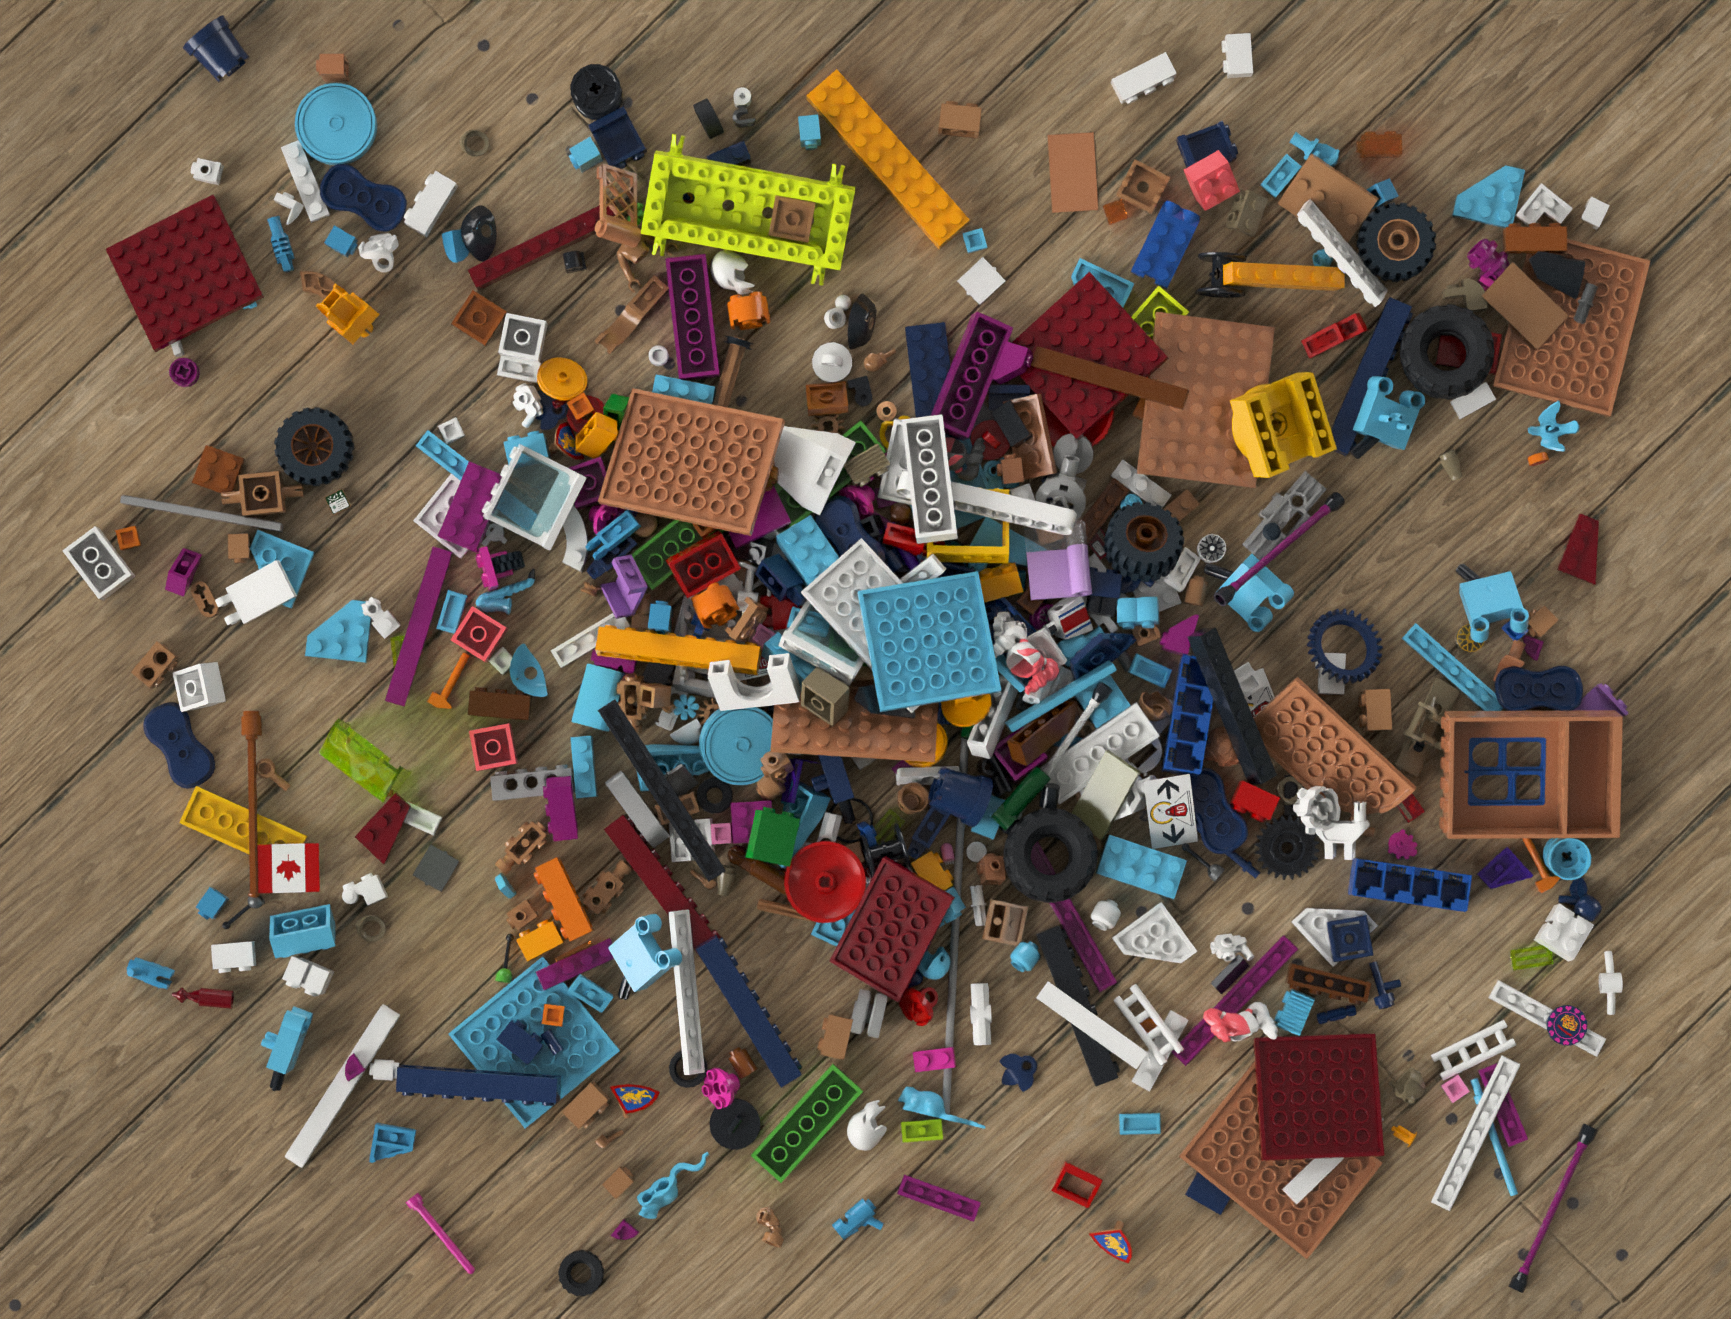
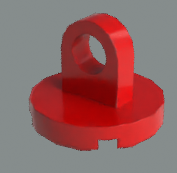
M986 420L979 423L971 433L970 441L972 446L978 438L982 437L984 439L985 451L982 453L983 459H998L1006 454L1010 447L1007 438L994 420Z
M926 987L919 991L907 988L899 1002V1007L908 1020H914L918 1026H925L933 1019L932 1008L938 1002V994L931 987ZM925 993L930 995V1002L926 999Z

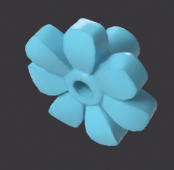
M685 694L680 695L681 701L675 700L673 703L677 707L674 710V714H681L682 720H687L688 716L694 718L696 716L694 710L699 709V704L694 703L696 698L690 696L687 699Z

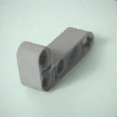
M619 771L605 782L653 848L670 837L669 833L661 825L622 771Z

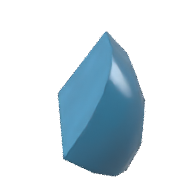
M461 230L442 233L443 245L448 258L455 263L463 261L468 256L469 251L463 243Z

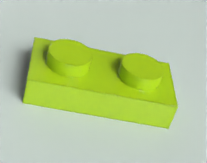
M942 1119L901 1122L902 1143L943 1140Z

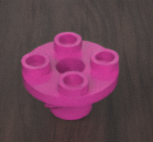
M847 485L841 489L839 496H846L855 503L860 520L873 515L874 508L872 502L876 496L872 488L866 485L862 487Z
M603 504L593 506L589 512V520L592 522L595 534L623 514L625 509Z
M713 1068L706 1072L702 1093L709 1098L717 1109H722L732 1104L734 1094H737L740 1088V1081L733 1073L725 1072L720 1068Z

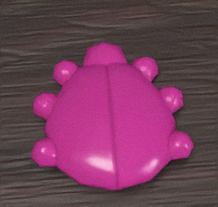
M1402 829L1390 837L1388 853L1396 854L1397 859L1404 856L1408 860L1410 856L1414 857L1417 855V850L1415 849L1417 843L1412 842L1413 836H1408L1405 834V830Z

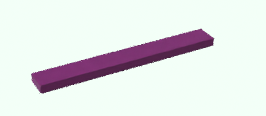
M432 547L385 698L386 702L403 707L406 705L453 554L450 551Z
M1037 841L1031 851V860L1034 867L1043 874L1055 875L1056 873ZM1071 899L1049 903L1098 991L1101 992L1117 983Z
M1282 935L1213 1008L1222 1012L1225 1011L1226 1013H1237L1288 961L1298 948ZM1202 1018L1179 1042L1184 1050L1177 1054L1173 1049L1171 1053L1186 1066L1215 1036L1210 1030L1211 1026Z

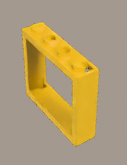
M986 489L1009 495V489ZM1002 521V547L933 545V542L927 543V558L934 554L940 562L1008 564L1009 522Z

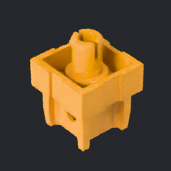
M335 283L333 290L322 303H317L316 307L329 319L326 323L353 345L360 336L365 338L370 335L365 329L372 333V323L380 314L355 293L349 294Z

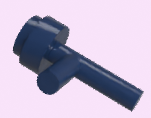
M1377 961L1369 963L1379 996L1373 998L1375 1005L1378 1006L1379 1010L1394 1006V994L1387 993L1386 991L1401 987L1400 980L1397 979L1383 983Z

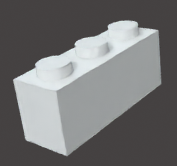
M1165 52L1113 78L1111 85L1121 104L1125 102L1131 104L1138 100L1137 96L1143 93L1149 95L1156 91L1155 87L1161 84L1166 86L1172 83L1177 73Z
M437 171L427 177L425 181L426 187L423 192H418L414 199L415 205L412 209L409 208L404 215V223L425 237L429 235L458 187L454 181Z

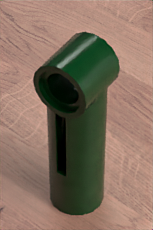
M1035 766L1005 802L991 815V818L1006 831L1051 778L1038 766Z

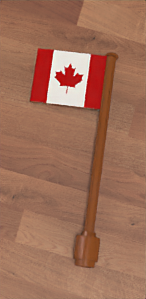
M243 711V716H241V736L246 737V740H248L250 894L248 895L249 897L257 898L260 894L320 892L319 843L258 845L256 740H258V736H262V716H260L259 711Z

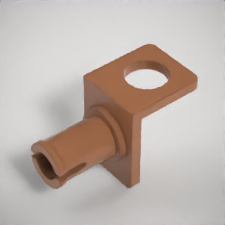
M1518 640L1513 641L1509 655H1505L1499 662L1493 678L1494 682L1498 673L1504 668L1511 666L1521 668L1525 662L1520 660V657L1526 645L1525 643Z

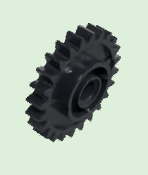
M1283 815L1280 816V821L1272 818V825L1266 822L1267 829L1260 828V831L1263 833L1262 836L1256 835V838L1260 840L1259 843L1254 844L1259 847V850L1254 852V854H1260L1257 862L1263 861L1261 869L1268 867L1267 874L1269 875L1274 872V878H1277L1280 874L1282 880H1285L1287 875H1289L1291 880H1294V874L1301 878V871L1309 873L1307 866L1314 867L1311 861L1318 860L1314 856V853L1320 852V850L1315 848V845L1319 844L1318 841H1314L1317 834H1307L1304 823H1299V817L1294 821L1291 815L1288 816L1287 820L1284 819ZM1284 842H1289L1292 845V850L1288 854L1282 851V844Z

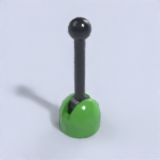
M507 934L504 966L496 973L495 981L511 983L512 973L507 967L511 941L514 940V936Z

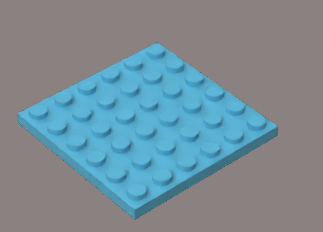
M978 571L857 592L880 712L1001 692Z
M542 956L448 1033V1035L477 1070L561 1076V1100L617 1054L620 1049L580 1000L569 993V987L565 982L545 991L543 990L535 972L550 964ZM544 1004L565 1006L562 1027L542 1024ZM519 1019L527 1026L526 1030L531 1034L535 1032L540 1036L548 1029H551L564 1049L553 1055L543 1040V1048L532 1062L527 1065L496 1039L511 1020L516 1022ZM514 1100V1103H505L524 1128H527L552 1107L544 1106L542 1102L522 1104V1101Z

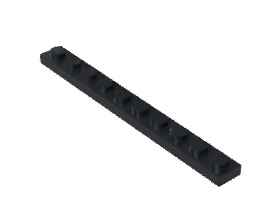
M614 699L600 708L598 712L708 882L725 872L726 869L617 701Z

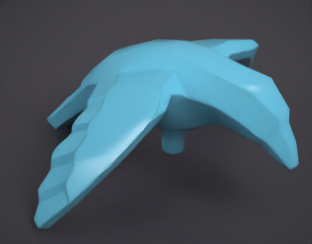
M1557 401L1545 409L1538 417L1540 426H1530L1528 433L1541 436V446L1556 451H1565L1563 444L1558 442V437L1565 434H1575L1579 431L1580 426L1575 420L1566 424H1558L1556 422V414L1561 406L1560 401Z

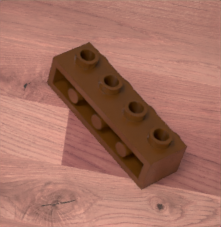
M1069 699L1031 721L1007 740L1012 760L1027 766L1071 731L1080 718L1076 702Z
M1292 963L1289 964L1285 983L1290 984L1289 988L1301 991L1302 987L1310 989L1309 993L1320 996L1322 992L1329 993V998L1341 1000V997L1349 998V1003L1361 1005V1001L1367 1003L1371 988V982Z

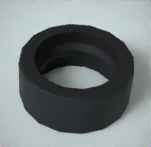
M707 98L693 105L709 139L724 133L723 127Z
M682 1050L677 1052L669 1064V1073L672 1080L685 1088L697 1086L704 1080L708 1071L705 1057V1072L699 1073L692 1080H685L677 1073V1063L683 1058Z

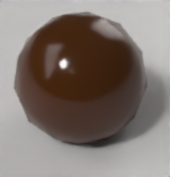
M900 502L892 504L890 506L891 523L895 522L897 525L907 526L913 517L910 506Z

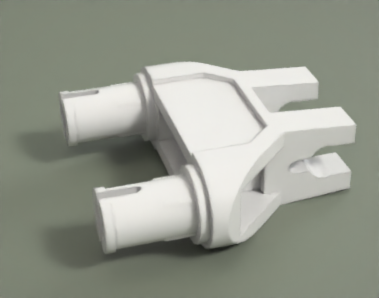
M1354 802V820L1328 821L1326 819L1320 822L1321 825L1324 822H1334L1333 828L1327 831L1316 830L1315 832L1325 843V859H1334L1336 857V843H1344V860H1353L1356 857V840L1370 826V822L1366 820L1367 802Z

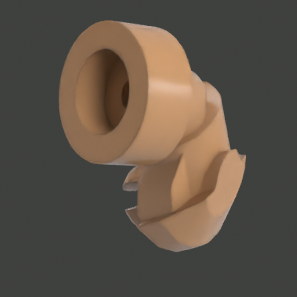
M763 1207L758 1211L756 1219L759 1224L768 1227L770 1231L765 1232L762 1241L771 1246L781 1248L784 1239L779 1226L782 1225L771 1208Z

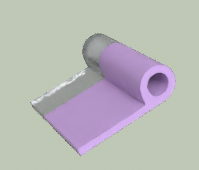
M1076 518L1072 534L1062 535L1036 528L1024 529L1031 600L1081 597L1092 594L1084 521Z

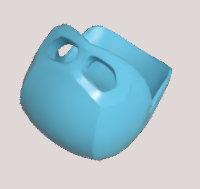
M942 946L937 949L934 955L927 951L918 970L928 979H940L946 975L950 968V956Z

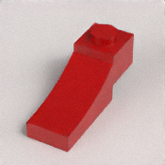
M1359 312L1301 340L1309 359L1368 331V328Z
M887 523L883 539L884 544L898 547L915 556L921 552L923 553L922 555L927 556V543L917 544L914 528ZM937 541L933 542V545H945V542Z

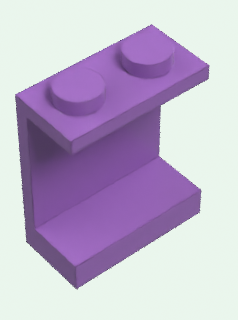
M632 555L615 557L612 560V565L618 578L616 582L601 584L600 587L615 618L618 619L634 616L648 586Z
M1601 683L1597 684L1582 698L1581 704L1574 709L1615 710L1622 717L1628 714L1625 703L1620 699L1616 700L1612 695L1614 693L1608 685H1602Z

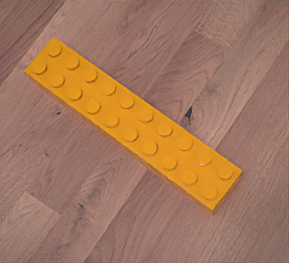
M837 69L806 95L807 101L939 250L970 223V219Z

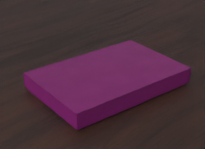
M772 486L764 492L752 536L728 531L736 549L791 523L775 487Z

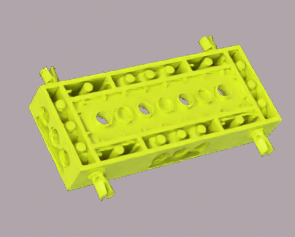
M672 134L670 152L655 151L641 234L655 237L653 255L656 254L658 246H660V256H665L667 239L813 265L811 284H815L816 278L819 275V285L824 284L826 268L841 269L855 187L842 184L844 165H841L838 174H836V164H832L830 181L826 182L690 157L682 154L685 136L681 135L677 145V134ZM690 192L694 195L695 199L692 203H686L683 200L685 193ZM776 195L816 202L813 214L814 222L811 225L808 243L769 236L771 218L764 217L762 211L765 207L773 209ZM725 200H732L734 202L732 210L728 211L723 208Z

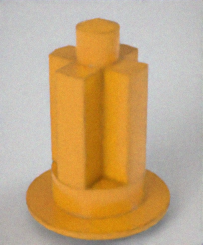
M1400 1125L1398 1127H1391V1130L1394 1131L1393 1135L1407 1143V1148L1410 1147L1417 1136V1132L1413 1134Z

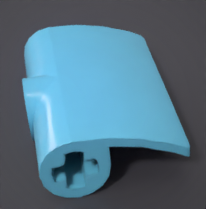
M587 664L572 722L609 732L610 729L598 710L614 699L617 703L619 702L620 694H617V683L620 682L625 673Z

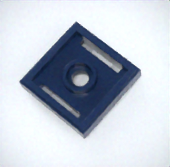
M1367 915L1326 922L1333 962L1374 956ZM1353 922V925L1341 927L1343 923ZM1347 935L1353 936V941L1351 943H1348L1346 941ZM1358 951V954L1346 956L1348 952Z

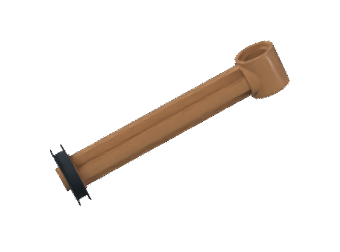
M725 336L727 340L723 341L729 344V348L712 405L729 407L745 349L752 350L750 344L753 345V343L736 336Z

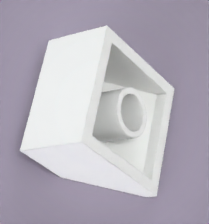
M218 662L198 664L173 672L181 712L226 702Z

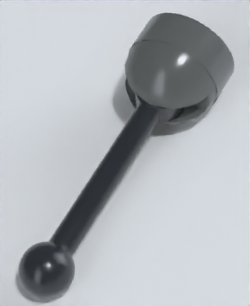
M1182 844L1183 851H1188L1208 868V876L1214 882L1225 871L1218 864L1209 865L1190 849L1189 844Z
M261 895L257 898L248 897V905L228 922H224L222 927L226 930L229 929L230 925L249 908H259L264 905L265 900Z

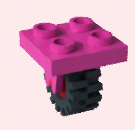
M485 546L479 548L478 554L475 557L478 568H482L484 572L481 576L484 588L488 587L489 591L498 588V579L511 576L514 571L525 567L521 551L512 553L503 551L490 555L488 547Z

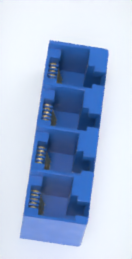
M1183 654L1180 658L1161 772L1178 775L1190 774V777H1198L1202 772L1213 705L1212 695L1195 656Z
M1353 858L1348 895L1466 912L1468 910L1472 875Z

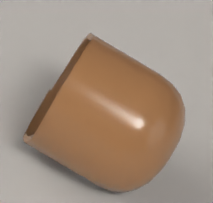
M918 783L906 784L898 792V807L908 815L920 813L929 802L928 791Z

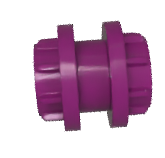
M1480 240L1470 249L1467 257L1470 261L1468 265L1472 269L1477 267L1481 269L1479 277H1489L1495 281L1510 264L1507 260V253L1504 251L1498 253L1496 251L1498 244L1494 240Z

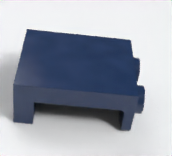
M624 106L588 125L608 165L623 169L629 161H638L645 157L644 154L647 152V149L634 128Z
M1223 120L1186 136L1184 134L1177 137L1176 142L1186 168L1218 150L1229 163L1236 160L1238 150L1235 143L1231 144L1229 138L1231 132L1227 124L1224 125Z

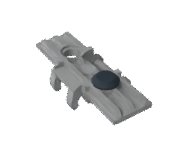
M1304 471L1284 496L1276 492L1266 508L1260 510L1258 515L1264 519L1242 545L1261 560L1311 517L1307 513L1308 510L1326 491V488ZM1294 496H1300L1303 499L1301 507H1295L1292 504ZM1298 512L1302 517L1284 535L1281 529Z

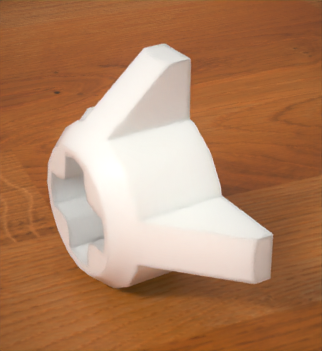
M496 523L490 524L486 532L487 537L482 542V545L487 546L491 541H501L505 544L508 540L504 538L503 526Z

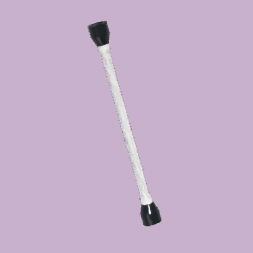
M1100 681L1097 684L1089 705L1084 710L1085 712L1077 720L1071 729L1072 731L1068 733L1059 746L1060 748L1056 750L1057 752H1055L1047 763L1048 765L1043 769L1047 775L1052 772L1051 770H1053L1061 759L1060 757H1062L1063 753L1072 743V740H1074L1073 738L1077 736L1084 726L1085 721L1095 710L1094 708H1097L1112 693L1113 690L1105 683ZM1022 812L1006 831L1000 825L998 828L1008 835L1021 818Z

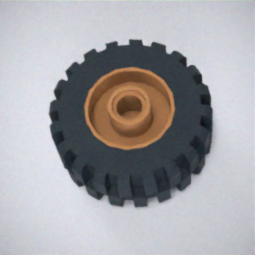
M1395 202L1389 203L1387 206L1382 205L1366 218L1358 232V240L1356 241L1357 248H1359L1358 256L1363 260L1366 268L1368 267L1372 271L1371 273L1374 276L1381 277L1380 280H1392V282L1410 280L1412 277L1417 276L1433 257V252L1436 249V233L1432 230L1433 224L1431 221H1427L1425 218L1427 215L1424 212H1418V208L1413 205L1408 207L1407 203L1395 204Z

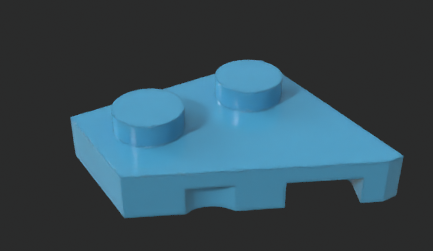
M376 1123L369 1162L373 1163L376 1160L413 1151L416 1130Z

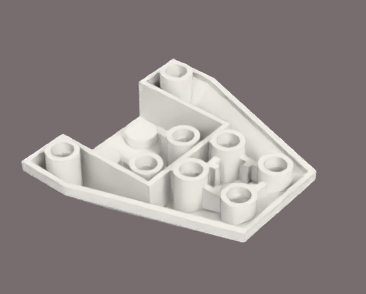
M784 426L770 476L803 508L821 515L856 442L838 433Z

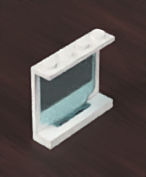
M519 444L518 447H513L509 455L512 459L509 465H504L500 476H502L500 483H495L491 494H493L491 501H486L482 509L483 517L541 545L547 550H551L586 477Z
M808 600L804 603L789 629L785 630L778 645L815 667L828 671L833 677L849 686L864 663Z

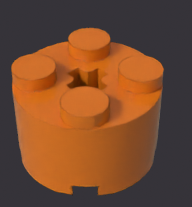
M752 292L750 296L744 297L742 295L730 297L727 308L731 329L735 330V326H739L740 330L756 329L763 327L762 323L767 321V324L771 322L767 297L762 296V292Z
M719 583L709 585L706 591L696 594L691 598L692 606L702 626L707 629L713 628L712 625L714 624L722 626L728 623L729 620L736 617V610L740 609L729 587L719 585Z

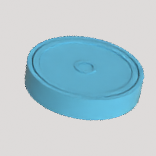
M329 83L316 87L300 102L295 115V131L302 147L315 160L328 165L350 164L364 156L371 148L377 133V118L369 100L359 90L347 84Z
M760 707L726 711L718 709L711 714L704 723L699 738L700 754L710 772L721 781L732 785H748L758 782L764 776L760 769L763 766L760 759L767 752L771 751L773 726L771 716Z

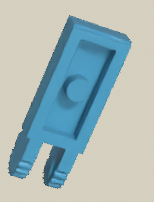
M626 510L598 532L597 536L590 540L585 547L588 551H591L602 542L604 545L592 555L595 560H599L608 551L610 552L638 530L641 525L631 512Z

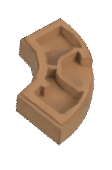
M300 271L303 292H312L324 300L333 290L335 282L327 276L313 271Z

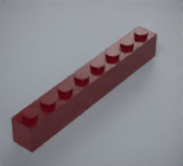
M600 205L468 269L477 290L480 291L596 234L595 225L600 220ZM607 206L606 215L614 217V212Z
M625 815L620 816L604 829L668 916L671 911L689 910L692 944L695 951L696 946L714 935H717L719 939L721 938L715 929L711 931L707 924L710 922L703 913L699 915L696 911L697 904L691 897L687 899L684 895L685 888L679 881L674 882L671 878L673 873L666 864L662 866L659 862L661 857L654 848L650 850L646 844L648 841L642 833L638 834L634 829L636 825L629 816L627 818Z

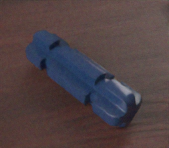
M1348 1005L1346 1008L1341 1007L1329 1010L1327 1013H1318L1317 1021L1319 1024H1324L1327 1021L1332 1022L1346 1018V1016H1355L1357 1014L1355 1005Z

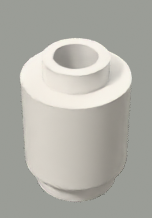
M375 1059L374 1063H370L369 1075H373L374 1080L393 1081V1079H397L399 1063L394 1062V1060Z

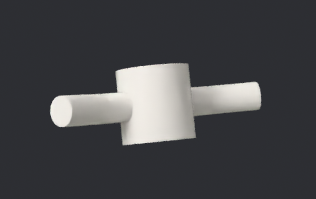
M746 570L744 591L738 590L737 604L740 609L736 611H742L741 616L749 606L744 601L746 597L758 601V593L752 592L754 571Z
M1612 951L1604 952L1606 973L1599 974L1600 993H1607V1014L1615 1015V993H1622L1623 981L1620 972L1614 973Z

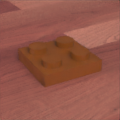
M472 290L451 325L486 346L506 316L507 311Z
M846 381L806 385L808 416L849 412Z
M206 445L192 483L218 493L232 492L245 459Z

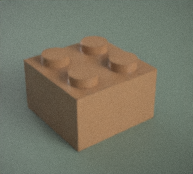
M946 101V104L942 103L938 134L978 139L982 108L973 103H966V106L958 105V102Z
M1390 689L1361 691V695H1358V707H1362V715H1359V727L1363 728V732L1392 730Z
M592 1081L562 1113L578 1129L582 1126L586 1128L595 1120L593 1115L596 1112L601 1114L610 1105L607 1102L610 1097Z

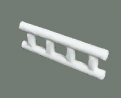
M1134 984L1130 987L1133 993L1124 1001L1118 996L1113 1001L1159 1064L1163 1066L1168 1062L1164 1057L1173 1049L1179 1054L1184 1048L1137 984ZM1138 1000L1145 1010L1135 1017L1128 1007ZM1151 1017L1157 1027L1147 1033L1140 1023ZM1163 1033L1169 1043L1159 1050L1153 1039Z
M1502 1020L1432 1054V1060L1434 1062L1440 1060L1445 1071L1440 1073L1442 1080L1444 1081L1516 1046L1514 1039L1512 1038L1507 1041L1502 1029L1507 1027L1506 1022ZM1495 1033L1500 1044L1488 1049L1484 1038ZM1476 1042L1481 1054L1470 1058L1465 1047ZM1458 1051L1463 1062L1452 1067L1447 1056Z

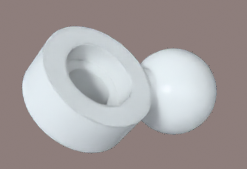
M846 295L838 296L835 300L836 308L830 309L825 313V323L831 329L840 328L845 324L846 317L843 311L848 310L851 306V300Z

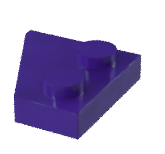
M1505 847L1477 873V876L1489 889L1534 876L1508 847Z

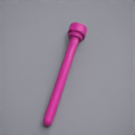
M416 1193L405 1203L410 1209L418 1211L467 1273L473 1274L475 1268L423 1206L424 1202L421 1195Z

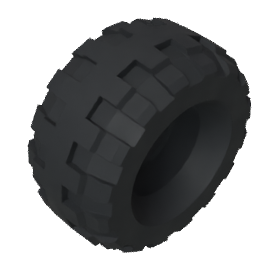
M1451 304L1445 306L1437 305L1421 312L1408 325L1401 342V364L1407 379L1420 392L1436 399H1456L1472 393L1487 378L1494 360V340L1486 323L1481 317L1479 318L1475 315L1473 311ZM1442 335L1452 336L1463 343L1466 349V358L1458 369L1444 371L1431 364L1428 358V347L1435 338Z
M1045 808L1027 814L1014 825L1005 841L1003 860L1007 876L1018 891L1033 900L1054 903L1072 898L1087 886L1096 870L1098 849L1092 831L1081 818L1063 809ZM1042 838H1057L1068 849V864L1058 874H1043L1032 863V848Z

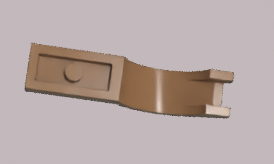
M653 275L627 304L615 322L597 337L595 343L602 344L610 355L631 335L642 319L667 293L669 287Z

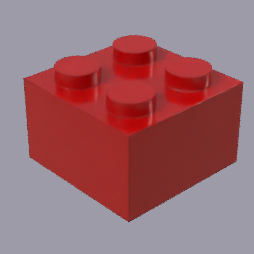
M1239 781L1229 804L1234 805L1233 809L1242 814L1247 811L1252 814L1251 818L1264 822V820L1271 819L1280 797L1245 781Z

